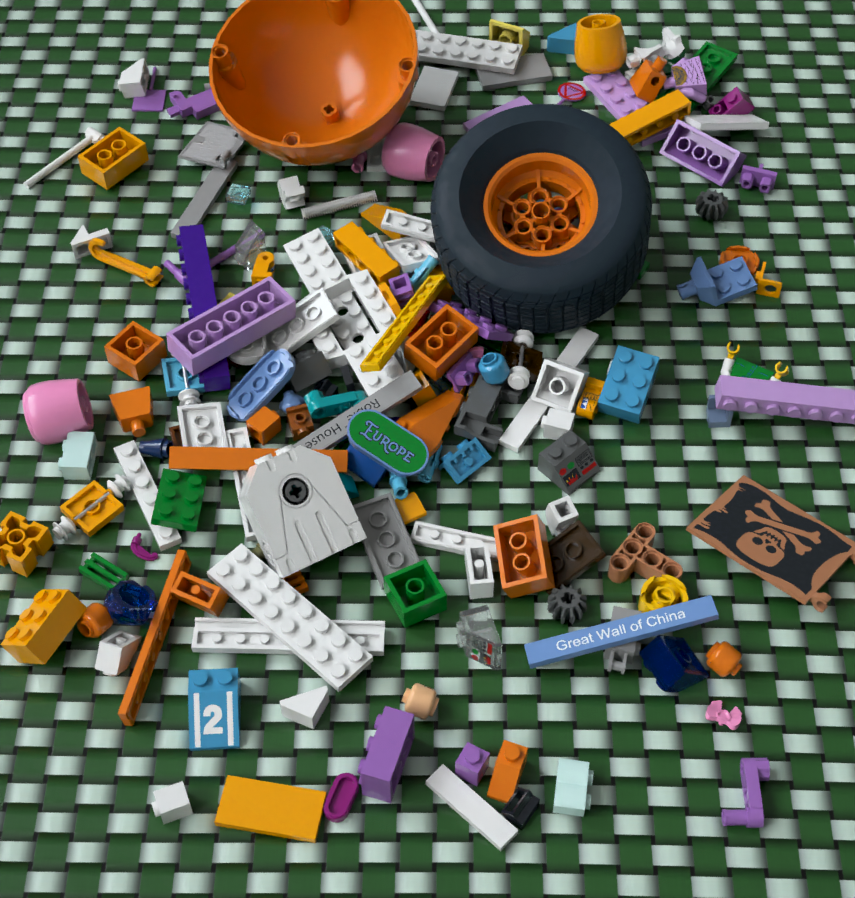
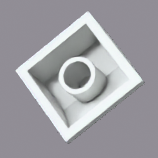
M552 358L544 359L531 400L572 413L584 390L590 372Z

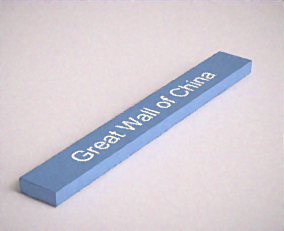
M712 595L527 643L524 644L530 669L717 620L719 615Z

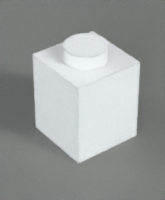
M549 408L547 416L543 415L541 421V428H544L543 437L557 440L569 430L572 431L575 413Z
M183 781L153 791L156 801L151 802L155 817L161 816L163 824L193 814Z

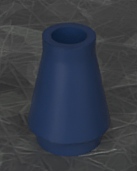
M167 438L141 441L139 452L165 460L169 458L170 446L174 445Z

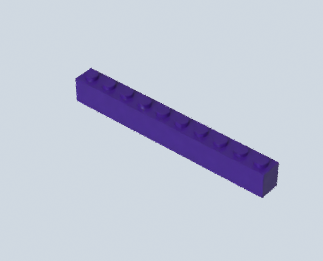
M203 224L179 226L180 235H176L177 247H181V249H178L179 260L184 262L181 264L182 276L186 275V278H183L184 291L188 290L189 292L185 293L186 304L191 305V308H188L189 320L217 305ZM227 357L198 373L199 384H204L205 392L230 389Z

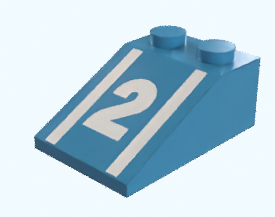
M238 668L189 670L188 713L190 751L240 748L241 679Z

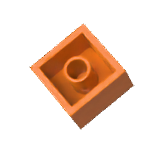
M134 321L104 346L108 363L137 381H141L161 362V359L167 357L164 339Z

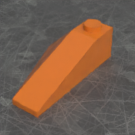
M447 390L400 417L396 423L425 442L430 458L442 445V437L445 432L449 431V423L457 415L465 397L462 394Z

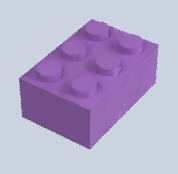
M385 706L382 715H377L374 725L376 732L374 737L370 736L366 746L368 754L366 759H361L358 774H360L359 784L362 787V795L391 803L415 738L414 714Z

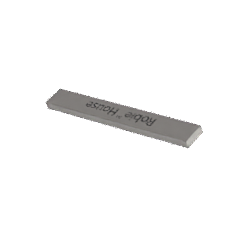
M409 370L301 439L293 447L301 445L309 449L329 450L348 438L347 425L355 413L371 409L385 414L421 391L423 387L413 372Z

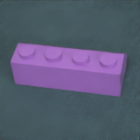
M679 119L676 120L659 151L660 154L721 187L738 173L747 155Z

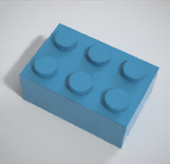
M618 345L598 400V412L639 424L659 369L660 357Z

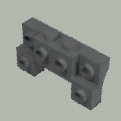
M480 373L475 385L471 386L468 391L467 401H463L460 407V415L454 425V434L471 440L476 437L486 450L495 452L503 428L490 424L501 400L518 404L525 388L517 390L510 387L508 377L501 384H488Z

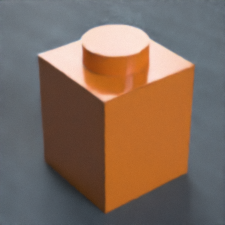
M263 406L246 421L248 435L264 446L282 430L279 414Z

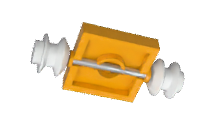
M115 474L116 480L114 482L111 480L107 481V490L93 480L60 506L61 512L65 515L60 517L61 523H52L54 535L59 540L64 539L67 541L69 533L76 534V526L89 537L94 535L125 510L124 505L115 497L122 498L123 491L130 492L129 486L131 483L124 475Z

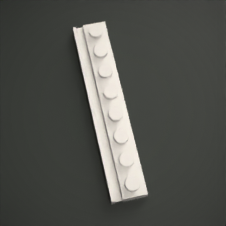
M195 617L191 646L192 652L295 654L255 618ZM331 620L372 656H384L385 621Z

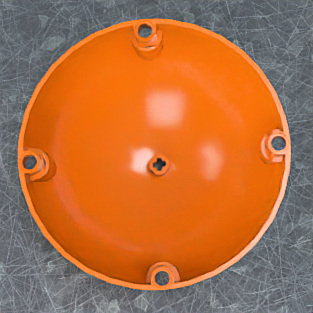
M246 0L227 19L214 41L209 59L210 87L215 102L229 125L245 141L261 152L284 162L297 165L318 166L339 163L371 149L385 138L399 122L411 100L415 82L419 77V52L416 31L409 14L399 0Z

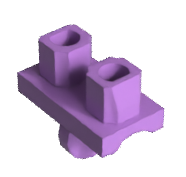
M760 163L759 168L743 165L739 183H741L742 188L750 189L752 186L759 187L761 192L769 193L770 190L774 189L777 172L763 169L764 164Z
M466 352L456 364L447 370L446 377L453 384L454 392H460L464 386H469L473 382L475 373H480L478 366L481 360L480 358H473L471 352Z

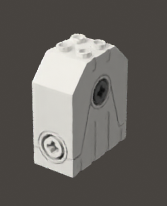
M292 444L276 450V456H272L270 453L254 460L256 465L249 468L238 497L269 567L280 578L289 576L367 538L331 457L301 445L293 447Z

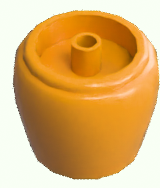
M595 14L584 17L577 22L574 56L577 66L582 71L590 74L610 73L618 70L625 63L627 43L620 17L612 14Z

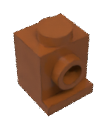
M306 403L286 408L287 421L294 441L303 439L314 432V425Z

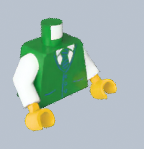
M731 342L727 345L728 356L725 357L721 369V375L780 382V378L789 373L788 365L784 371H779L782 362H778L775 365L777 373L774 376V372L739 357L735 360L734 356L739 353L740 346L738 344L737 350L731 351L729 349Z

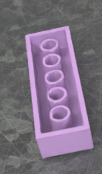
M269 276L167 332L168 351L194 376L296 318V300Z

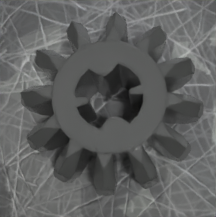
M708 189L706 192L701 191L695 201L696 213L700 215V218H707V221L713 219L716 222L718 218L722 219L729 207L728 197L724 196L723 192L718 193L716 190L710 191Z
M561 584L560 589L553 588L551 595L548 596V613H553V620L560 618L562 624L565 620H569L573 624L575 619L581 620L583 613L587 610L586 595H582L581 588L574 590L572 584L569 588Z

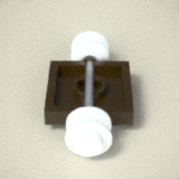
M520 329L516 331L513 336V342L502 341L500 347V354L504 356L510 369L508 384L517 390L526 388L530 380L537 382L541 370L543 352L532 349L534 335L529 330Z

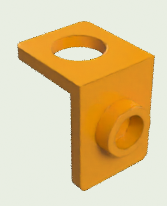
M763 261L762 269L757 271L755 282L758 283L756 294L779 298L782 282L763 278L766 262ZM772 285L776 288V291H767L765 286Z

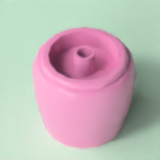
M399 123L385 138L382 148V165L386 172L395 178L432 182L437 177L440 166L443 164L445 142L442 137L423 127L410 123Z
M81 379L38 382L29 386L24 392L22 403L25 420L36 442L44 445L57 444L66 440L69 432H87L93 429L92 406Z

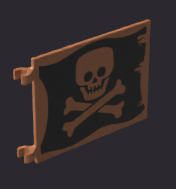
M745 475L738 479L686 528L694 536L802 604L806 605L810 601L814 608L821 613L827 609L828 606L826 604L831 600V596L827 593L817 592L849 558L852 559L855 565V542Z

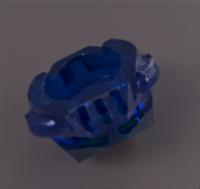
M120 580L114 588L107 592L103 606L108 608L111 619H113L115 624L144 625L150 613L156 610L158 601L154 591L147 585L142 587L133 580Z

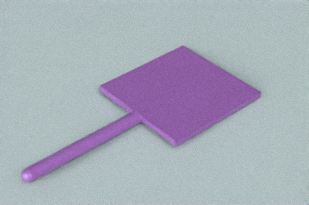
M153 67L150 88L146 91V96L134 97L132 111L163 112L166 90H153L157 67Z

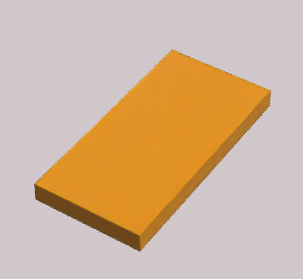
M227 775L214 823L215 826L316 843L327 793L325 791Z

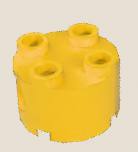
M662 575L655 578L656 576L650 577L644 582L641 589L638 611L645 613L688 601L689 598L684 583L670 575Z

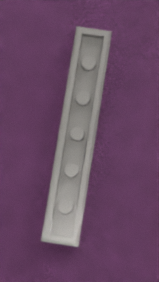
M227 160L226 169L213 167L172 229L171 238L176 239V235H180L179 226L200 225L237 169L238 161Z

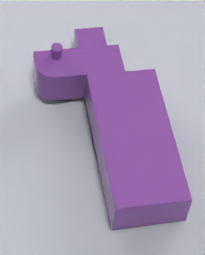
M211 89L189 98H185L180 91L169 93L170 101L174 105L167 109V113L171 118L178 115L184 118L193 114L196 120L220 111Z

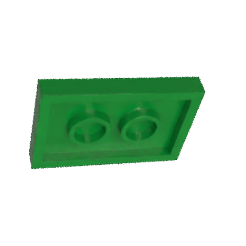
M163 468L151 524L196 532L207 476Z

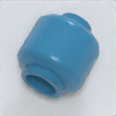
M487 353L479 362V371L488 384H501L509 376V366L504 356L499 353Z

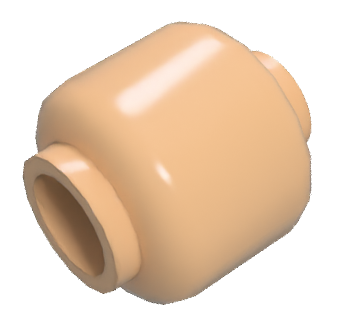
M415 683L411 689L406 688L401 702L405 703V712L412 713L415 717L424 720L428 716H433L439 698L436 697L437 693L434 689L420 683Z

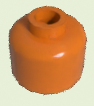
M100 603L90 604L77 621L78 630L85 637L98 638L113 624L111 609Z
M717 641L705 655L708 658L706 661L707 666L720 677H726L729 674L735 676L743 666L739 663L742 659V654L727 641L721 643Z

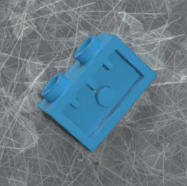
M476 437L470 442L465 439L456 446L458 448L457 452L453 454L450 451L441 458L443 463L438 468L440 470L445 468L457 485L492 458Z

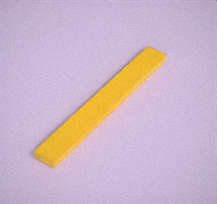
M445 274L427 277L360 364L362 372L381 371L447 284L448 281Z

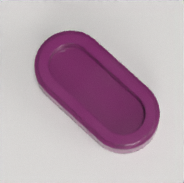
M342 773L335 778L323 806L324 815L329 821L338 823L348 817L359 791V782L355 775Z

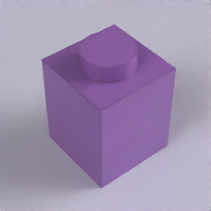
M467 742L455 762V775L478 786L489 767L490 753Z

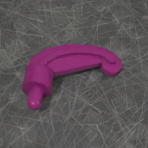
M138 533L137 536H134L130 547L133 554L145 561L156 560L158 558L156 552L150 554L140 546L142 534Z

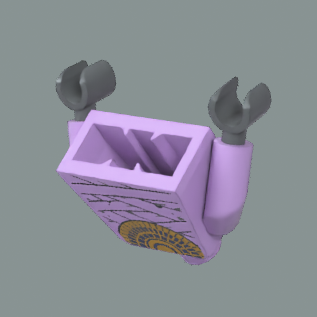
M699 56L691 59L682 58L671 67L672 77L666 78L663 89H678L688 99L695 100L701 103L705 110H710L714 106L712 103L714 98L712 95L706 98L707 83L703 72L705 66H702V60H700Z

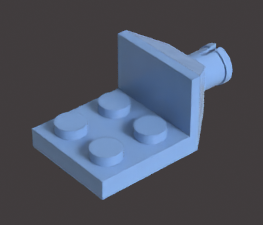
M700 256L696 259L690 272L691 280L676 285L682 300L697 295L699 300L713 306H718L758 290L757 284L742 256L708 270Z

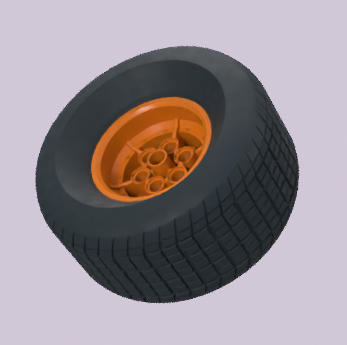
M530 104L513 107L486 118L466 132L449 151V154H447L442 162L443 165L440 166L437 173L438 177L435 179L434 189L432 190L430 205L431 224L442 271L450 286L453 287L454 292L459 298L461 297V300L470 309L477 312L480 316L492 319V323L502 324L508 327L507 329L514 331L522 329L540 334L556 333L583 326L599 318L612 309L628 293L638 278L647 255L652 216V195L649 179L639 156L630 143L616 129L600 118L580 109L557 104ZM551 192L558 193L562 196H554L552 198ZM528 193L527 199H518L522 195ZM538 199L544 200L543 202H536ZM562 207L563 209L557 211L554 208ZM526 210L527 212L519 213L518 211ZM579 216L580 223L577 228L570 222ZM503 222L512 226L507 234L504 230ZM557 226H563V227H565V228L559 230V229H556L555 227H557ZM523 228L528 229L527 232H520L519 230ZM539 237H546L547 239L542 241V240H539L538 238H539Z

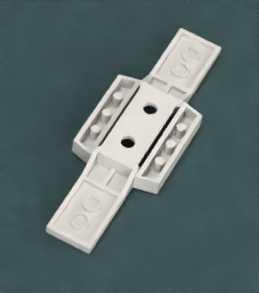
M319 228L283 245L309 292L296 305L320 288H323L337 312L341 309H348L345 315L340 316L339 320L330 325L344 351L330 327L311 339L317 351L323 352L330 369L349 365L368 397L403 375L405 372L394 354L381 371H361L360 364L396 319L368 270L346 275ZM354 292L379 332L378 334L374 332L353 296ZM361 335L364 337L359 343L353 342L356 336Z

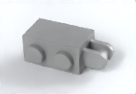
M614 606L611 621L641 614L642 611ZM634 641L605 649L604 658L609 659L607 671L616 670L624 675L626 663L632 664L634 655L639 656L641 642Z

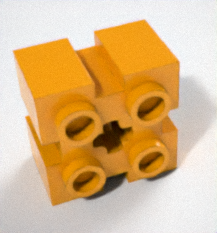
M10 511L0 523L2 529L0 531V565L5 567L7 564H10L12 571L28 578L38 564L36 557L38 555L44 557L54 544L48 527L35 521L29 525L26 517Z

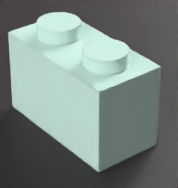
M72 431L67 434V439L63 440V456L59 458L58 469L62 471L64 480H91L98 448L94 432Z

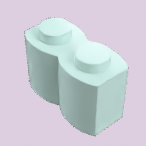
M559 758L553 813L584 817L585 809L590 810L591 794H587V785L592 786L594 770H589V762Z

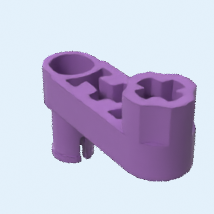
M741 758L740 775L745 809H722V825H745L746 828H763L764 813L759 781H769V760L767 758Z

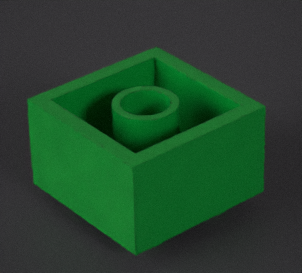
M426 559L383 577L384 592L404 628L447 610V594Z

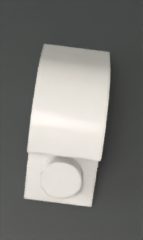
M297 175L278 180V190L286 210L305 205L303 198L305 190L303 186H300Z
M569 495L548 503L545 511L546 521L552 536H557L575 523L579 516Z

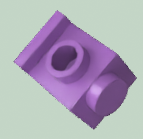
M408 273L388 279L391 292L401 309L406 306L415 294L413 283Z

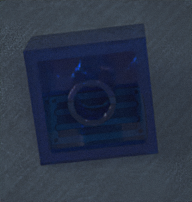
M658 635L639 652L644 660V666L653 673L657 679L656 684L665 692L678 693L710 676L684 638Z

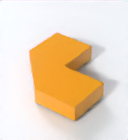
M386 282L377 284L386 302L397 317L402 310Z

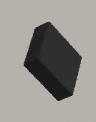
M348 365L340 367L347 391H356Z

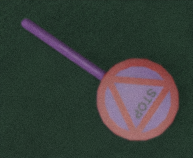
M568 82L561 84L557 89V93L562 100L557 105L563 104L566 100L576 102L584 99L586 90L577 83Z

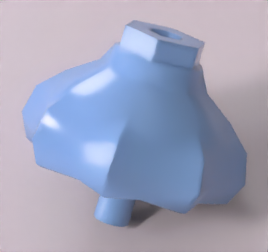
M292 390L285 391L283 393L284 398L279 404V409L286 413V408L305 404L304 398L294 394Z

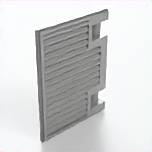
M207 121L178 155V158L226 169L227 160L232 161L246 141L232 127Z

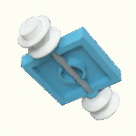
M172 354L173 358L161 359L167 397L178 396L180 406L201 404L199 393L205 392L204 384H199L198 374L192 376Z

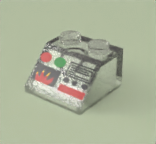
M484 605L460 611L459 622H456L458 647L464 649L467 657L494 670L501 669L502 643L488 606Z

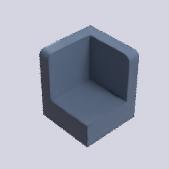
M709 395L706 407L708 428L730 427L733 410L716 409L715 395Z

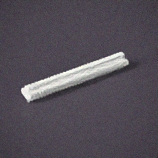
M375 190L303 208L301 209L303 220L304 217L305 219H307L306 217L309 219V216L311 218L313 215L316 217V214L318 217L320 213L325 215L327 211L330 214L329 211L331 213L332 210L333 212L336 209L339 211V208L341 211L343 207L345 209L346 207L348 209V206L353 208L355 204L357 207L359 203L364 205L366 201L367 203L368 201L371 203V200L375 202L377 195Z

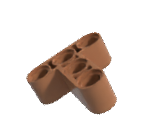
M643 522L633 529L610 558L608 577L612 582L623 583L634 571L647 580L653 576L657 578L662 575H671L681 581L683 568L676 561L652 548L655 528L653 525Z

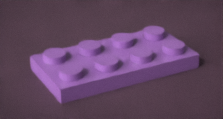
M438 299L433 301L428 310L437 313L448 304L479 327V336L488 340L512 341L514 334L507 331L508 327L499 323L495 325L491 323L492 319L485 316L479 317L476 315L477 312L469 308H461L462 304L456 301H450L449 303Z

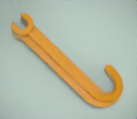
M93 238L89 242V251L97 260L143 278L144 282L150 287H155L164 277L160 274L162 269L158 266H153L150 269L101 249L99 246L103 247L106 244L104 240Z

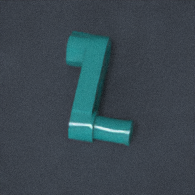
M313 390L304 396V401L311 417L319 419L342 414L367 398L364 391H352L324 397L321 391Z

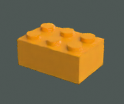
M120 126L77 156L81 173L106 190L149 160L146 143Z
M43 589L34 596V601L30 607L20 614V620L7 631L5 639L0 645L19 663L45 665L85 612L87 607L69 589Z

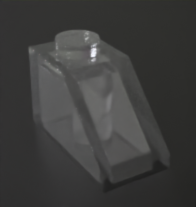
M253 221L249 222L235 244V259L247 271L254 268L258 254L266 252L264 232Z

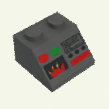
M571 430L540 452L538 458V470L567 495L572 494L600 471V467L587 443Z

